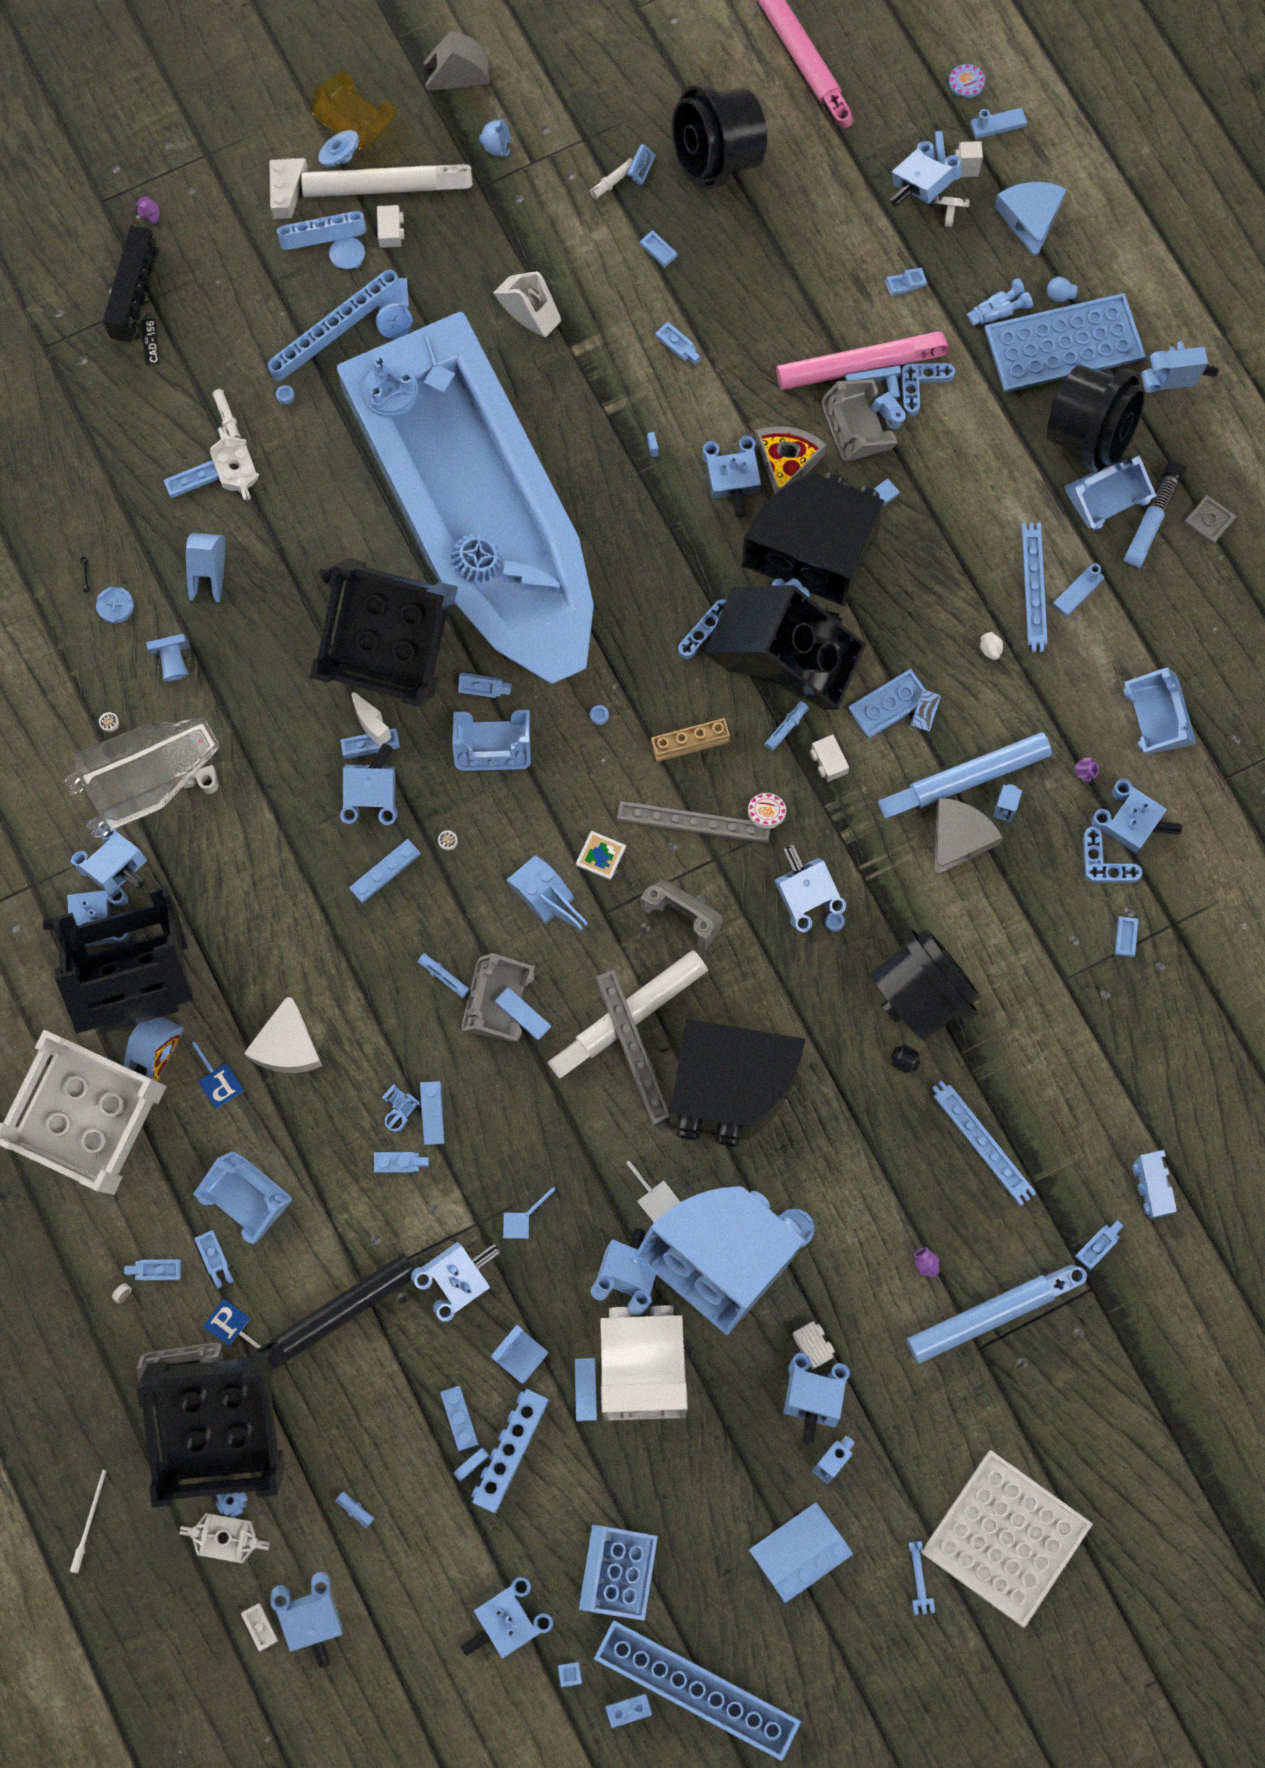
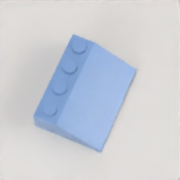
M816 1502L749 1549L784 1603L853 1555L848 1545Z
M592 1525L579 1610L645 1620L658 1536Z

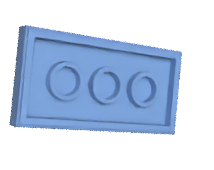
M909 669L854 702L847 709L869 739L914 712L921 690H925V688L913 671Z

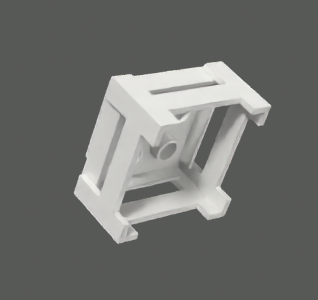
M43 1030L35 1046L39 1051L4 1122H0V1146L56 1170L91 1189L114 1195L123 1177L119 1175L120 1170L153 1102L159 1103L167 1086L65 1038ZM50 1054L53 1055L50 1065L19 1127H15Z

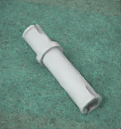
M629 158L609 176L603 177L599 184L590 189L592 197L598 199L603 193L613 189L612 186L627 175L633 160Z
M221 389L215 390L212 395L222 417L223 427L226 428L229 437L241 438L236 426L237 421L232 416L224 391Z

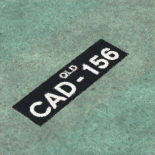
M156 318L141 320L146 366L160 364Z

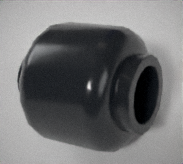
M905 1044L897 1046L890 1056L892 1066L906 1074L912 1070L916 1071L921 1063L918 1060L919 1052Z

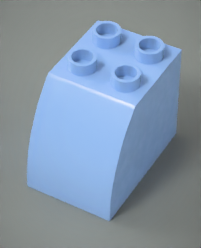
M726 1187L692 1196L664 1213L650 1227L635 1256L728 1336L787 1268L805 1242V1239L800 1236L801 1230L794 1221L789 1218L780 1219L769 1210L770 1204L768 1200L759 1192L752 1191L749 1193L744 1187Z

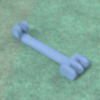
M910 1542L909 1550L912 1552L918 1600L912 1601L914 1616L919 1615L918 1606H921L922 1615L927 1614L926 1605H929V1610L932 1614L935 1613L933 1598H926L920 1557L922 1542Z

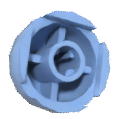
M504 119L487 123L479 137L480 144L492 156H507L510 152V149H506L507 142L511 143L510 132L507 123H503Z

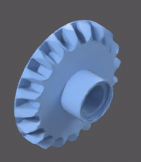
M346 130L333 136L324 144L319 152L318 159L323 166L329 167L348 162L355 152L354 149L358 147L359 136L353 130Z

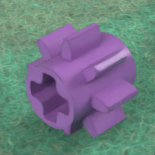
M1083 758L1075 766V774L1078 778H1082L1084 782H1091V779H1095L1099 773V766L1096 761H1092V758Z

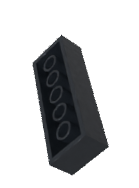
M130 225L102 321L110 339L131 342L132 337L136 335V323L141 317V305L145 303V291L150 286V274L155 268V256L159 254L156 237L150 228Z

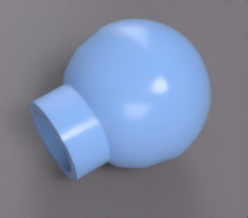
M1056 277L1049 282L1047 294L1054 302H1064L1067 299L1074 300L1078 287L1071 284L1064 277Z

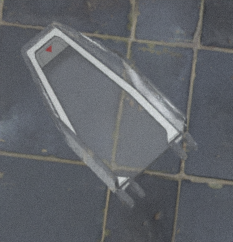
M204 717L179 720L178 723L171 724L161 722V725L155 726L146 724L74 753L72 757L76 771L64 778L63 782L67 786L72 785L68 789L71 795L85 789L99 815L86 823L87 827L90 829L95 828L91 832L94 838L103 837L113 830L162 810L220 748V744Z

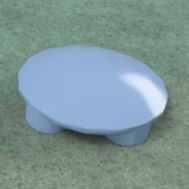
M353 237L336 240L330 247V260L336 268H359L365 255L364 246Z

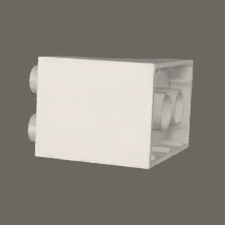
M673 1306L649 1307V1317H633L628 1307L609 1308V1318H601V1393L604 1421L686 1418L687 1393L682 1315L674 1316Z

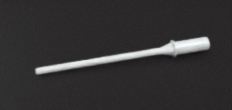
M102 1470L82 1540L75 1550L70 1572L78 1573L85 1553V1541L106 1470Z

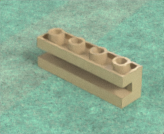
M725 718L652 737L651 746L656 762L729 743L730 734Z

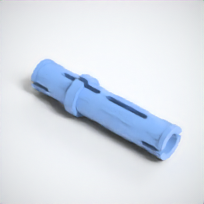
M800 701L791 713L786 715V719L764 743L769 750L774 751L790 730L800 723L801 717L809 710L804 702Z
M426 953L418 959L417 963L427 969L432 977H437L461 998L467 995L470 988L445 970L440 962H435Z

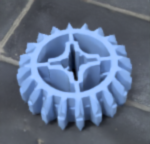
M472 533L469 537L464 535L461 540L459 539L452 549L451 559L453 560L451 563L455 566V572L460 571V577L466 576V581L472 579L473 583L479 580L482 584L484 580H491L501 568L502 558L501 551H497L498 545H493V540L488 541L487 536L480 538V534L474 537Z

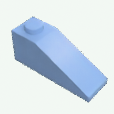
M440 1081L421 1082L424 1145L444 1144L442 1085Z

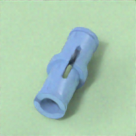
M344 1491L335 1501L349 1513L348 1516L355 1518L365 1528H368L375 1519L361 1507L362 1505L359 1502L353 1501Z

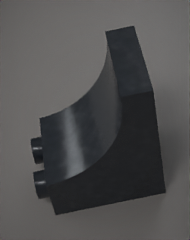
M794 585L733 587L704 653L729 672L749 674L772 681L802 695L822 710H838L866 644Z

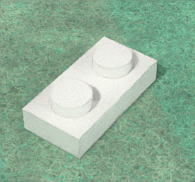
M261 1603L241 1613L259 1651L279 1641Z

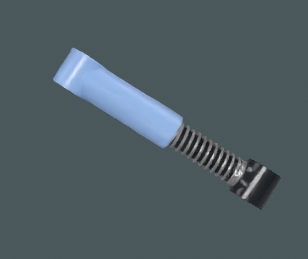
M1170 459L1163 474V482L1151 506L1147 508L1123 562L1138 569L1141 568L1165 516V507H1167L1174 488H1176L1178 483L1180 484L1187 466Z

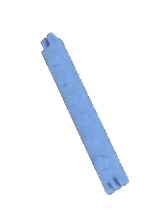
M1041 522L1036 523V529H1034L1033 523H1029V529H1026V523H1022L1027 644L1031 645L1032 652H1036V645H1039V652H1044V645H1047Z
M943 1081L938 1082L942 1089L941 1091L936 1085L933 1086L932 1090L936 1094L934 1095L935 1100L1018 1205L1022 1206L1024 1204L1020 1196L1025 1201L1030 1200L1026 1193L1027 1191L1034 1197L1036 1195L1034 1189L950 1084L946 1086Z

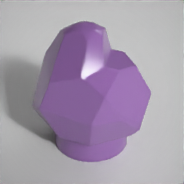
M148 196L139 199L136 202L139 217L150 223H156L159 218L158 204L150 200Z
M922 1248L914 1254L916 1259L915 1265L921 1275L930 1277L938 1275L940 1272L939 1257L929 1251L928 1248Z

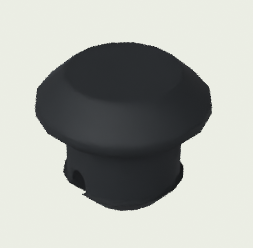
M330 567L325 570L321 568L319 572L323 582L327 584L332 571Z

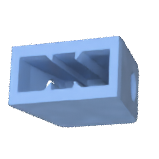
M845 1436L841 1442L836 1440L813 1468L812 1472L828 1484L851 1457L852 1452L850 1449L854 1446V1441L848 1436Z

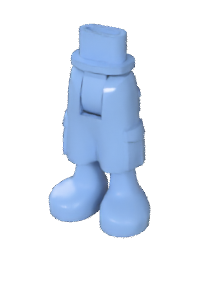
M1016 278L1013 280L1012 289L1005 294V292L1000 291L992 295L989 299L974 307L973 311L967 313V317L973 326L978 323L982 325L984 322H993L998 318L1001 319L1012 315L1013 310L1020 308L1029 309L1033 307V301L1030 294L1025 292L1022 281Z

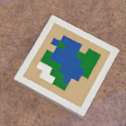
M591 831L575 865L611 881L626 849V845Z

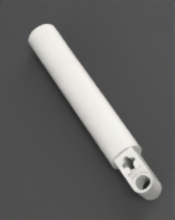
M465 164L302 173L304 198L464 189L472 186L471 167Z
M691 950L626 999L635 1025L708 971L707 966L694 950ZM609 1013L579 1034L575 1042L547 1062L559 1079L588 1057L592 1059L618 1039Z

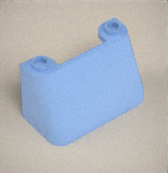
M1140 455L1125 456L1115 465H1107L1100 472H1092L1064 487L1086 526L1093 530L1103 527L1106 518L1134 504H1140L1141 506L1149 504L1151 499L1156 497Z
M1167 667L1125 682L1124 694L1127 699L1134 703L1142 733L1140 741H1138L1141 752L1152 754L1196 744L1177 675Z
M517 710L512 713L511 721L473 722V716L470 713L454 712L452 745L455 767L462 771L511 770L529 767L531 763L530 710Z
M230 1152L217 1158L193 1193L201 1204H216L244 1227L241 1230L242 1237L251 1244H255L260 1240L292 1201L291 1197L282 1188L236 1152Z

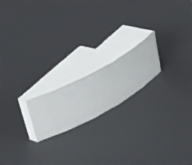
M353 692L351 695L360 724L368 736L381 747L383 743H386L391 738L389 727L383 723L380 711Z

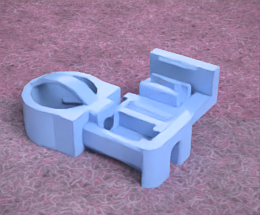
M394 1084L384 1094L382 1099L386 1102H391L394 1108L386 1116L385 1126L389 1131L397 1133L408 1122L407 1117L417 1106L421 1107V1104L410 1094H406L408 1097L406 1098L405 1094ZM395 1116L388 1125L389 1118ZM401 1117V1126L397 1129H392L391 1127Z

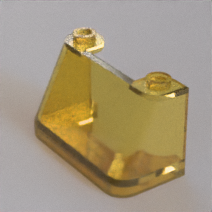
M342 70L316 86L312 113L317 120L337 134L346 130L355 131L359 136L358 148L365 149L371 145L394 119L398 107L390 102H384L378 108L354 91L355 82L353 77Z

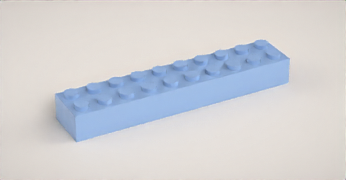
M613 1620L594 1658L598 1662L781 1761L801 1723L795 1717Z

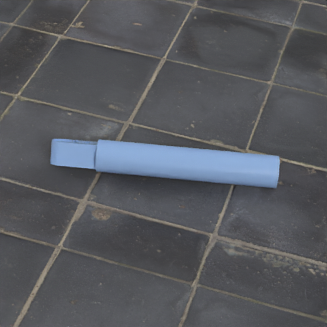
M1043 732L912 783L910 788L878 800V804L884 819L916 806L922 808L937 802L939 798L945 799L1052 756L1051 746Z
M1069 1265L1045 1277L1041 1275L907 1338L906 1341L910 1352L917 1364L931 1359L1054 1301L1056 1296L1083 1284L1087 1278L1086 1271L1079 1266ZM1078 1270L1079 1276L1073 1280L1071 1274L1073 1271ZM1056 1280L1060 1281L1058 1283V1287L1054 1286L1056 1284Z

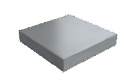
M1206 495L1183 524L1214 545L1237 516Z

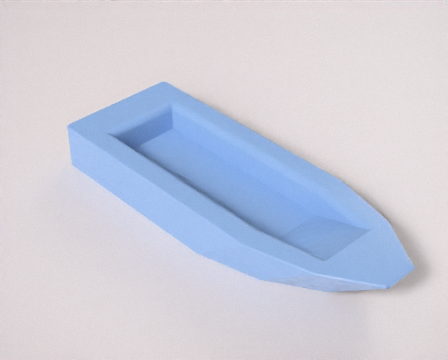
M457 312L340 363L337 366V372L344 396L426 562L439 582L458 586L455 604L496 651L550 684H554L586 669L594 604L580 539L465 314ZM425 334L429 336L437 365L455 373L454 378L444 393L423 383L433 367ZM378 356H383L386 364H398L407 368L417 381V400L411 409L402 415L395 417L380 416L371 411L363 399V382L370 371L374 369L373 361L375 357L379 360ZM472 533L474 537L480 534V538L487 536L488 541L493 540V545H498L497 551H501L502 563L500 570L491 580H484L482 584L479 580L473 583L472 579L466 581V576L460 577V571L455 572V566L451 563L453 560L451 559L452 549L459 539L461 540L464 535L469 537ZM505 560L529 565L551 576L560 583V594L523 591L521 583L504 582Z

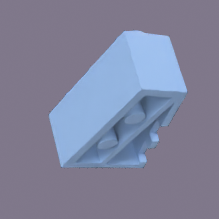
M1164 1150L1141 1155L1132 1165L1134 1175L1138 1176L1140 1182L1138 1184L1139 1193L1145 1200L1143 1204L1146 1215H1149L1150 1219L1172 1215L1177 1212L1173 1190L1169 1186L1166 1176L1169 1175L1168 1168H1164L1162 1157L1165 1156Z

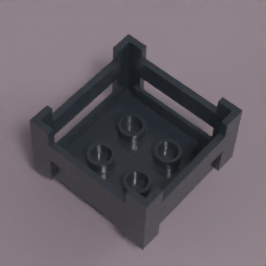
M347 558L332 566L329 581L332 589L318 657L313 659L310 678L327 683L331 680L401 698L402 703L421 707L435 695L438 677H434L447 612L455 604L458 586L439 582L436 585L427 584L367 568V562ZM346 580L333 648L330 649L343 581ZM347 670L414 689L407 690L343 672Z
M168 885L149 891L152 905L82 925H77L73 912L54 918V930L59 940L60 967L55 968V981L76 1034L95 1028H100L101 1033L104 1034L179 1012V1004L194 1000L193 990L184 963L183 950L188 949L187 937ZM159 923L164 933L91 955L88 954L85 946L89 943Z
M271 1352L251 1353L247 1359L168 1366V1362L149 1363L146 1365L136 1389L139 1408H143L152 1479L149 1487L152 1508L173 1506L175 1499L251 1491H256L257 1497L278 1495L285 1467L283 1450H278L270 1387L273 1373ZM152 1392H154L156 1415H157V1422H158V1430H159V1438H160V1446H161V1454H162V1461H161V1462H160V1459H159V1451H158L156 1427H155L153 1404H152V1396H151V1393H152ZM261 1472L260 1477L181 1485L183 1479Z

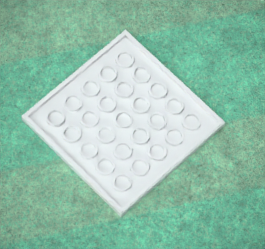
M989 1450L920 1553L1021 1627L1025 1628L1093 1524L993 1451Z

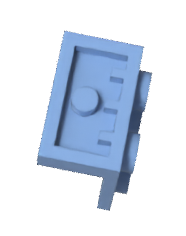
M516 1325L491 1355V1358L519 1382L524 1384L548 1355V1351Z

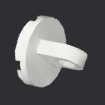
M939 196L934 198L933 203L947 205L945 227H952L955 206L969 207L970 200L965 199V202H963L961 198L944 196L939 200Z

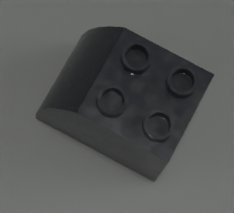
M830 472L824 473L823 476L811 473L797 479L775 494L760 509L751 522L744 536L742 567L773 579H783L786 583L795 578L801 583L802 587L808 589L809 593L845 607L878 532L884 500L879 498L880 494L873 488L860 486L857 490L844 485L845 481L842 477Z
M686 1019L670 1111V1127L677 1129L676 1136L687 1140H699L701 1132L716 1135L715 1143L729 1147H738L740 1139H751L773 1119L788 1097L797 1076L805 1038Z

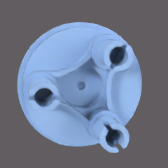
M378 356L379 360L375 357L373 361L374 369L370 371L363 382V399L367 407L380 416L395 417L402 415L411 409L417 400V381L407 368L398 364H386L383 356Z

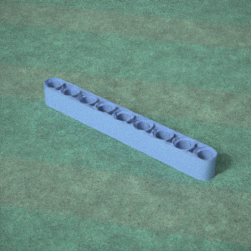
M393 270L384 271L270 359L268 368L273 379L278 381L285 379L396 293L400 287L396 272Z

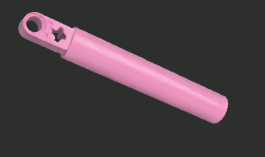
M757 0L821 104H826L841 128L850 127L853 123V117L841 96L842 90L787 1ZM848 115L846 118L840 119L841 116Z
M934 332L776 366L777 379L780 389L786 390L842 378L847 374L889 368L940 357L948 353L949 347L942 332Z

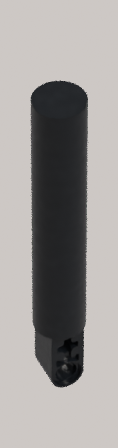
M405 1253L400 1254L252 1353L271 1352L273 1370H275L411 1281V1273L414 1267Z

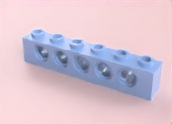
M528 1389L525 1390V1393L521 1391L516 1401L519 1405L516 1411L512 1410L507 1421L510 1424L507 1430L503 1429L498 1440L501 1443L498 1449L494 1448L489 1459L492 1462L489 1468H484L480 1476L483 1481L480 1487H475L471 1495L474 1498L473 1503L496 1514L549 1399ZM525 1407H530L533 1410V1414L529 1418H524L521 1414ZM515 1426H522L524 1428L522 1436L515 1437L513 1435V1428ZM508 1444L515 1447V1452L511 1456L504 1454V1447ZM499 1463H503L506 1466V1471L502 1475L495 1473V1466ZM490 1482H494L497 1486V1490L493 1494L486 1492V1485Z

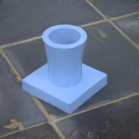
M184 634L146 642L148 651L153 656L160 655L163 681H175L189 676L180 651L190 648L189 641Z

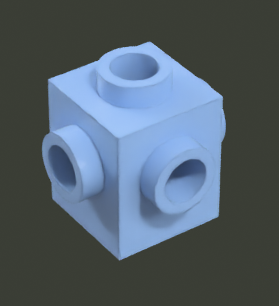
M245 1492L216 1495L219 1500L216 1502L220 1513L224 1512L226 1516L231 1515V1517H235L243 1513L242 1509L247 1507L245 1502L248 1499ZM233 1498V1499H234V1502H233V1504L231 1505V1504H230V1500Z

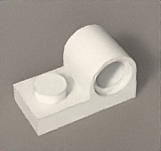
M213 765L196 769L181 784L180 788H190L198 783L204 793H214L218 788V781ZM184 773L175 775L177 782ZM206 780H212L210 785H203Z

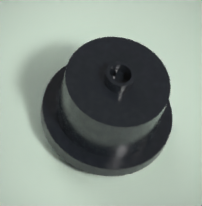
M707 84L689 86L683 91L673 112L672 138L677 159L689 178L704 189L718 188L727 183L732 173L756 168L763 162L767 149L766 123L761 106L751 91L745 88L716 92L715 89Z
M1081 364L1077 365L1066 377L1053 399L1047 426L1048 440L1081 454L1084 468L1094 472H1100L1107 465H1115L1128 448L1143 412L1145 389L1140 386L1139 374L1128 369H1122L1115 376Z
M908 927L900 934L905 945L870 973L874 982L887 999L881 1004L887 1014L895 1023L903 1019L909 1028L923 1041L960 1014L967 1021H971L979 1014L973 1004L981 998L979 992L949 952L927 928L918 934L913 928Z

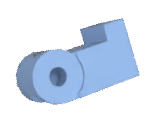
M890 392L876 398L871 406L874 413L878 411L886 419L888 427L892 429L900 428L905 420L906 414Z

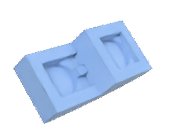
M922 268L905 270L901 275L888 276L885 279L890 296L910 292L927 285Z

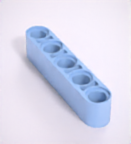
M354 211L284 225L277 229L280 247L283 250H290L360 236L366 232V225L363 213Z

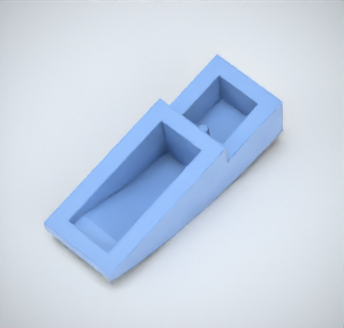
M505 560L504 582L521 583L523 591L560 594V583L551 576L529 565Z

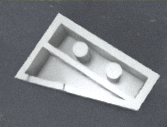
M305 158L270 160V206L273 219L292 218L298 201V194L300 189H302V173L308 172Z

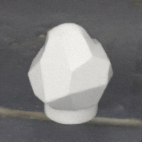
M993 632L986 633L980 639V650L992 660H997L1003 650V641Z

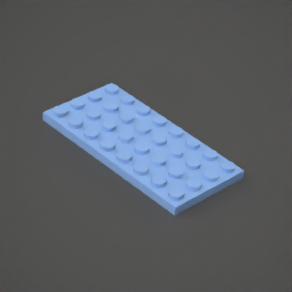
M1125 293L985 325L984 328L1004 393L1066 379L1073 368L1079 364L1100 371L1143 361L1146 358Z

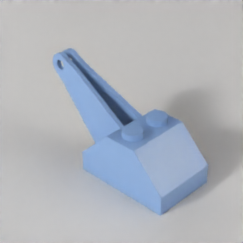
M536 855L506 880L507 884L544 924L549 922L554 916L580 931L583 928L578 921L584 926L588 924L569 904L574 900V896L562 879L546 862ZM566 907L575 916L577 920H575L570 914H568L563 909Z

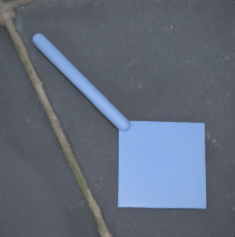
M425 334L433 367L423 383L444 393L454 378L455 373L437 365L429 336Z
M552 1187L527 1213H504L503 1238L529 1239V1215L555 1191V1188Z

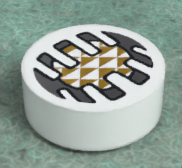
M107 712L100 717L99 724L105 732H113L119 727V719L114 713Z
M452 831L442 832L438 837L439 846L446 851L453 850L458 843L456 834Z
M127 1283L121 1284L112 1294V1299L117 1303H121L129 1296L132 1288Z

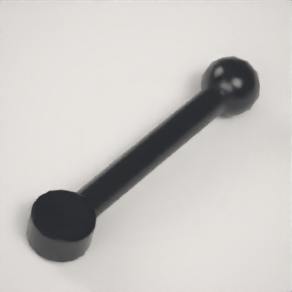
M81 557L80 563L82 564L84 583L82 591L87 593L90 590L87 586L86 573L88 560L86 557Z

